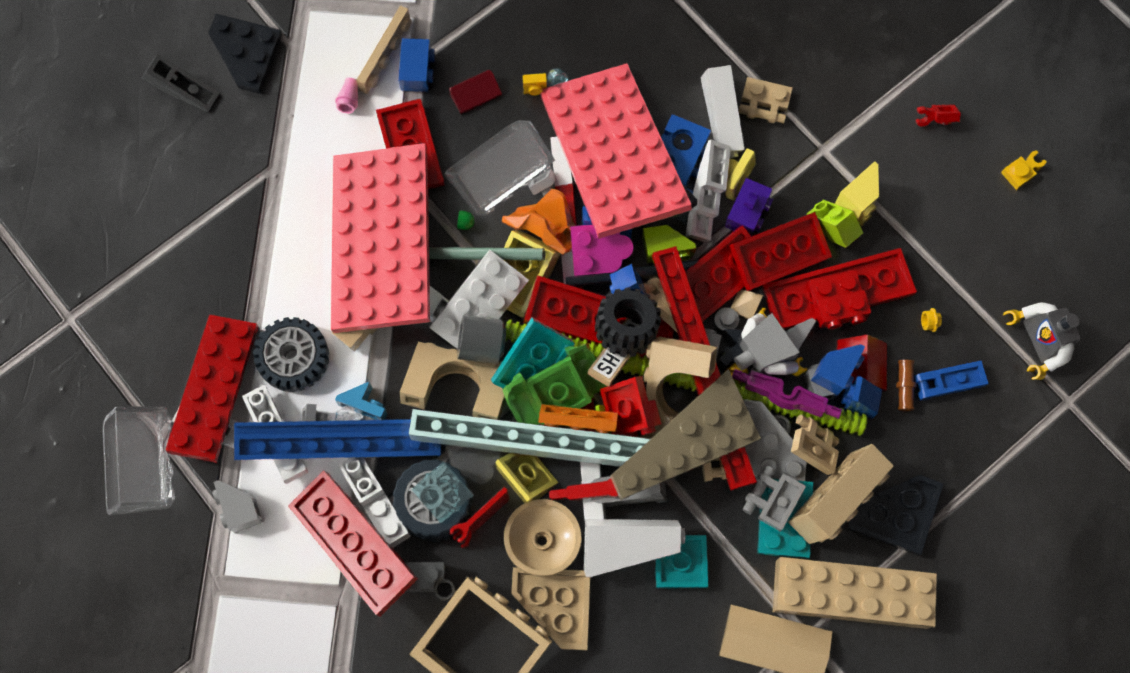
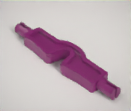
M736 369L733 372L732 378L745 383V389L768 397L772 403L781 408L789 410L800 409L818 417H822L825 413L839 419L842 409L827 404V398L800 386L795 387L791 395H785L783 393L784 382L782 379L767 376L753 370L750 374Z

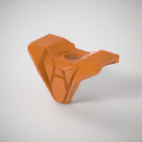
M551 189L537 204L518 207L514 213L502 218V223L515 230H528L541 237L544 244L562 255L572 250L570 226L575 225L565 195L556 189Z

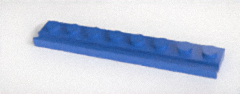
M411 419L234 422V460L441 455V444L411 440L409 436Z

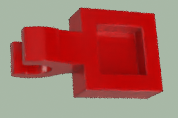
M931 105V108L924 106L917 108L919 114H926L923 119H916L918 126H926L932 120L942 125L960 122L961 112L955 105Z

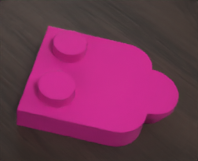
M593 225L570 226L574 276L615 272L621 267L622 259L628 258L633 252L631 239L625 235H620V232L598 239Z

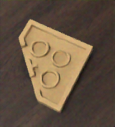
M513 567L512 595L550 634V638L560 649L587 651L590 577H586L583 570H563L551 576H534Z

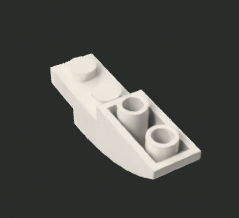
M265 385L242 396L254 422H284ZM273 459L285 484L309 473L302 459Z
M351 457L338 464L374 527L387 543L393 548L411 537L408 530L403 526L402 521L398 519L396 510L364 458Z

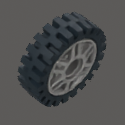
M285 317L283 321L279 319L273 321L274 325L272 326L268 324L265 327L266 331H261L258 335L260 339L255 341L256 349H253L254 363L260 375L271 386L281 391L295 392L297 389L302 391L305 390L304 387L306 386L309 388L313 386V382L319 381L322 378L321 374H325L327 370L326 364H329V349L323 334L313 323L311 324L305 319L300 320L299 317H293V319ZM292 350L297 351L294 358H286L288 352Z

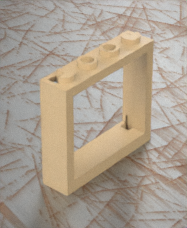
M476 576L475 579L472 577L466 578L410 655L432 673H456L426 647L469 590L539 644L518 673H530L553 641L549 639L550 634L543 627L538 625L535 628L528 622L530 619L528 615L520 609L516 611L507 606L509 601L499 593L493 595L487 590L489 585Z

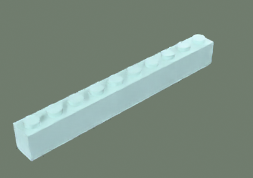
M415 409L412 411L409 436L413 441L621 467L650 440Z

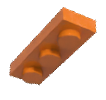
M542 404L539 413V423H544L550 427L565 425L570 426L574 430L590 428L600 433H609L610 431L616 432L618 413Z

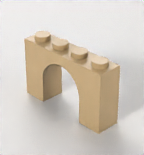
M660 336L648 345L647 358H650L649 367L646 368L644 373V382H647L646 393L648 401L656 400L662 425L655 426L656 432L641 435V438L652 439L679 414L670 408L664 399L663 382L666 376L672 373H686L709 378L715 371L717 347Z
M418 342L400 390L401 404L425 410L436 381L445 375L458 373L472 378L480 389L473 409V417L500 420L506 399L502 391L503 389L493 384L491 378L502 361H499L498 364L458 360L456 349H445L433 343Z

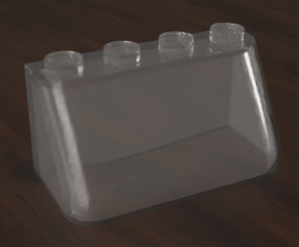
M518 120L458 161L444 174L477 215L485 216L495 209L494 205L498 202H505L514 195L513 191L517 188H524L533 181L532 177L538 173L541 175L551 168L550 164L556 160L531 121Z
M116 406L105 416L103 422L106 510L108 515L168 509L174 503L175 490L171 488L174 468L173 464L170 463L169 453L165 450L169 440L168 430L171 426L170 415H167V407Z

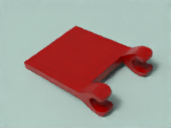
M504 487L466 523L454 525L450 529V534H454V541L457 540L458 543L465 541L460 546L462 549L468 547L472 534L510 500L508 490Z

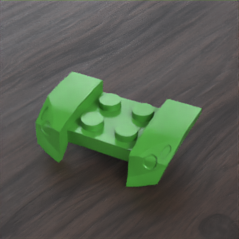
M589 344L564 348L568 356L567 358L524 380L519 372L513 377L512 382L503 388L502 391L506 402L518 423L540 424L539 413L542 404L580 409L591 403L594 394L599 392L601 388L607 387L588 375V370L597 359Z

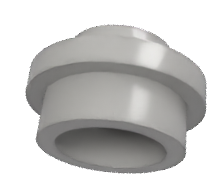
M722 308L715 315V325L721 331H724V329H735L739 323V316L731 308Z

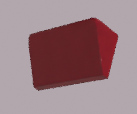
M491 69L449 89L450 96L460 114L502 95Z

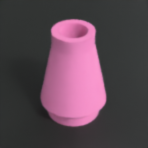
M349 77L345 79L344 85L335 99L336 108L342 113L351 114L358 107V85L355 78Z

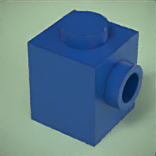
M632 264L610 274L612 285H610L611 293L614 294V291L619 288L621 291H624L625 288H631V291L639 289L641 294L646 293L643 280Z

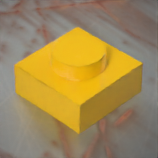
M546 73L523 75L524 94L539 95L543 92V88H547Z

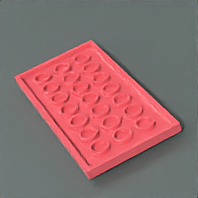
M628 64L542 89L541 99L598 239L691 210V202Z
M426 144L334 155L331 331L333 333L430 322L428 151Z

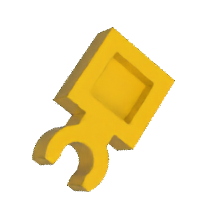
M1037 150L1031 152L1026 161L1021 156L1002 170L1003 176L1016 190L1037 175L1035 171L1042 169L1046 164V160H1043L1041 163L1034 161L1033 158L1039 153Z

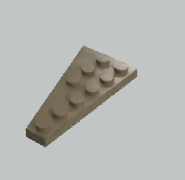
M729 369L610 476L620 500L761 439Z

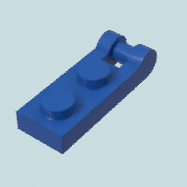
M982 361L929 371L914 376V382L918 384L920 390L918 393L920 401L980 388L989 384ZM934 380L936 388L930 389L928 381Z

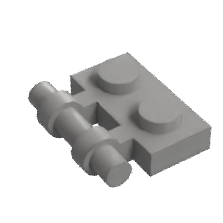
M766 466L763 473H759L756 478L757 484L752 493H748L746 496V504L742 510L751 515L755 507L762 509L758 519L781 532L806 486L784 473L779 481L772 479L775 469ZM766 487L773 490L768 501L761 498Z

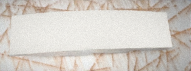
M709 140L693 191V195L697 199V206L689 211L686 237L705 243L711 241L713 218L719 216L721 193L726 191L731 150L729 145L714 140Z

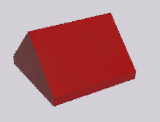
M870 335L837 340V350L859 344L865 346L861 354L865 358L858 370L854 368L851 374L854 377L853 382L858 376L863 377L882 391H886L887 343Z

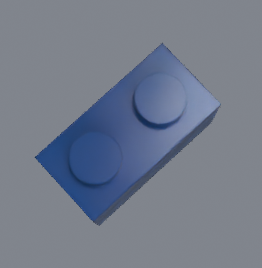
M402 38L398 77L401 91H429V83H433L434 78L433 69H430V64L435 62V48H431L429 39Z

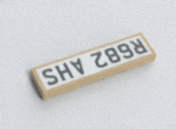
M626 318L622 324L627 327L639 326L636 321L630 318ZM609 347L604 348L588 370V375L609 387L630 359V354L622 357L618 352L615 354L610 353Z

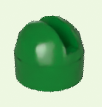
M460 210L457 229L469 230L475 223L474 216L470 212Z

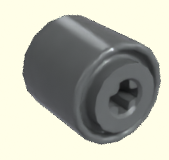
M463 315L459 330L457 359L498 364L500 357L503 356L506 342V328L504 327L503 320Z

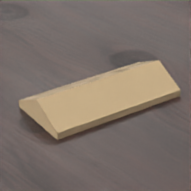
M731 605L719 656L780 673H825L830 656L832 631Z

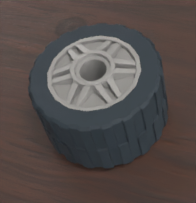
M436 459L423 460L420 463L411 465L409 469L402 473L400 479L397 480L395 490L393 491V506L403 526L413 536L432 542L445 541L454 536V534H450V529L454 525L466 523L469 517H471L473 499L469 497L459 507H457L458 503L453 506L456 508L455 511L445 507L446 504L452 506L450 502L453 500L450 498L453 495L451 493L452 485L448 483L447 479H442L440 483H446L438 486L436 475L433 476V484H430V475L443 464L446 465L470 494L471 491L466 478L463 477L459 469L453 467L448 462ZM424 480H426L425 486L420 485ZM418 487L421 490L418 492L415 488ZM458 487L454 492H455V494L459 497V495H458L459 487ZM430 490L432 498H439L435 504L430 505L424 501L426 491ZM442 511H447L440 519L436 517Z

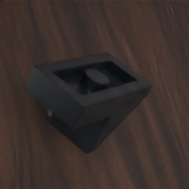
M724 329L722 337L730 346H727L718 355L720 358L717 366L722 372L727 367H730L732 363H735V357L743 353L740 347L743 330Z

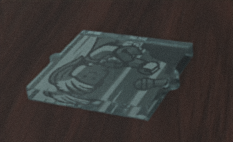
M444 461L431 473H426L425 478L411 489L441 524L454 512H459L460 507L474 496Z

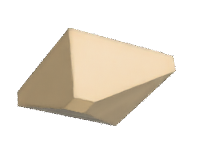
M740 290L734 299L731 309L735 310L739 316L749 319L754 316L763 295Z

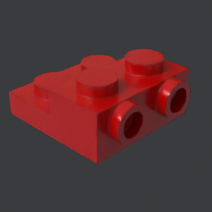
M856 270L810 279L808 281L820 328L836 329L843 326V323L848 322L856 325L865 322L870 316L871 309L865 290L861 288Z
M642 376L600 389L605 411L618 413L616 432L611 431V434L638 437V431L641 432V435L656 432L655 426L662 425L656 400L648 401Z

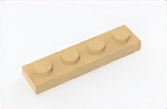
M399 6L356 79L359 91L368 94L371 87L374 88L376 86L381 70L385 69L389 64L392 51H396L399 47L402 34L409 30L411 19L407 8Z

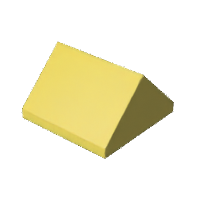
M509 453L495 462L499 473L524 503L528 504L532 500L540 499L558 484V481L537 456Z

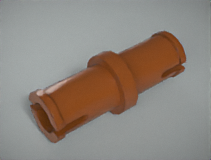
M899 360V382L896 383V388L899 389L898 410L914 411V389H916L914 361Z

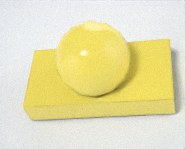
M746 149L739 162L735 159H729L727 188L725 191L726 198L734 201L738 196L745 179L749 177L756 165L754 151Z

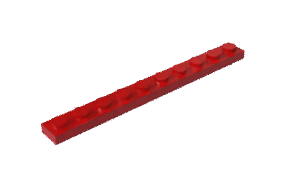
M674 246L653 252L652 258L680 340L710 346L677 247ZM716 363L715 371L709 378L692 375L698 395L703 393L720 377ZM745 447L720 457L730 490L757 482Z

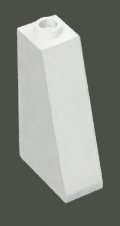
M731 65L709 68L702 75L701 83L714 141L731 146L730 158H736L738 153L744 150Z
M585 519V576L593 577L679 553L681 544L685 543V529L681 528L678 520Z

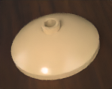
M537 499L530 501L528 504L521 505L511 514L505 526L504 545L509 558L520 570L534 576H551L562 572L575 560L581 545V530L573 513L564 505L553 500ZM539 538H545L547 543L545 545H539L537 543V540Z

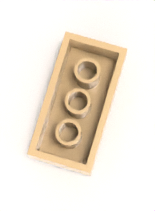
M873 444L851 452L835 469V473L831 474L788 523L809 544L818 541L822 543L828 538L834 539L842 531L840 526L845 521H850L858 513L856 508L861 502L863 504L866 503L874 495L872 490L877 485H882L889 478L888 472L892 469L893 465Z

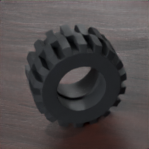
M619 288L614 291V294L609 292L606 298L602 299L598 308L595 322V332H597L596 337L598 341H602V346L605 349L609 347L610 353L615 354L618 352L622 357H625L626 354H630V357H635L637 352L640 354L645 353L648 345L656 339L661 323L660 308L656 307L657 302L654 299L650 300L649 294H641L639 289L631 291V288H625L624 291H621ZM630 318L636 321L639 326L627 327L620 324L616 319Z

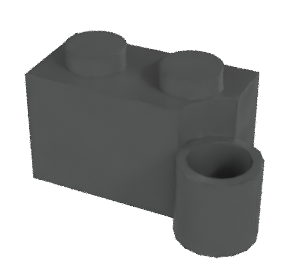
M405 562L418 578L405 592H435L437 598L443 602H449L456 593L454 584L446 579V564L444 562ZM444 584L452 586V593L448 597L439 596V588Z

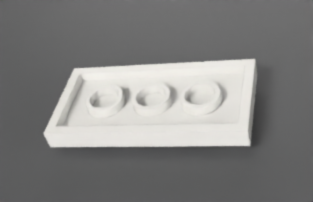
M489 249L430 325V329L457 348L463 315L499 319L529 279Z

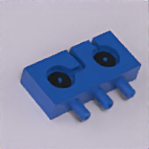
M672 114L661 139L681 183L687 187L691 176L697 178L699 169L695 167L700 157L704 155L711 130Z

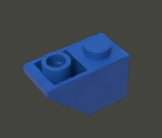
M859 344L828 352L819 363L811 381L836 395L843 389L848 390L854 380V377L851 376L854 368L858 370L865 356L861 355L865 346Z
M858 376L848 390L844 389L841 404H845L844 411L851 410L853 414L858 412L860 416L866 414L867 418L873 419L878 414L882 390L863 377Z

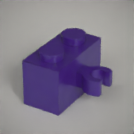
M746 178L730 211L725 227L734 231L743 225L751 237L754 231L759 232L764 222L761 215L763 211H769L773 202V198H770L772 189Z

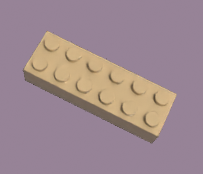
M780 557L776 560L773 613L928 629L935 627L937 574Z

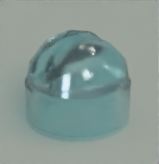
M554 68L548 73V81L551 86L568 81V76L563 70Z

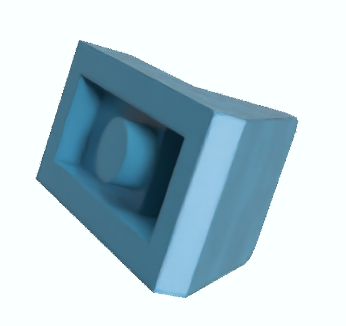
M370 382L338 394L335 398L338 406L374 420H385L388 415L382 403L373 399L367 402L373 388Z

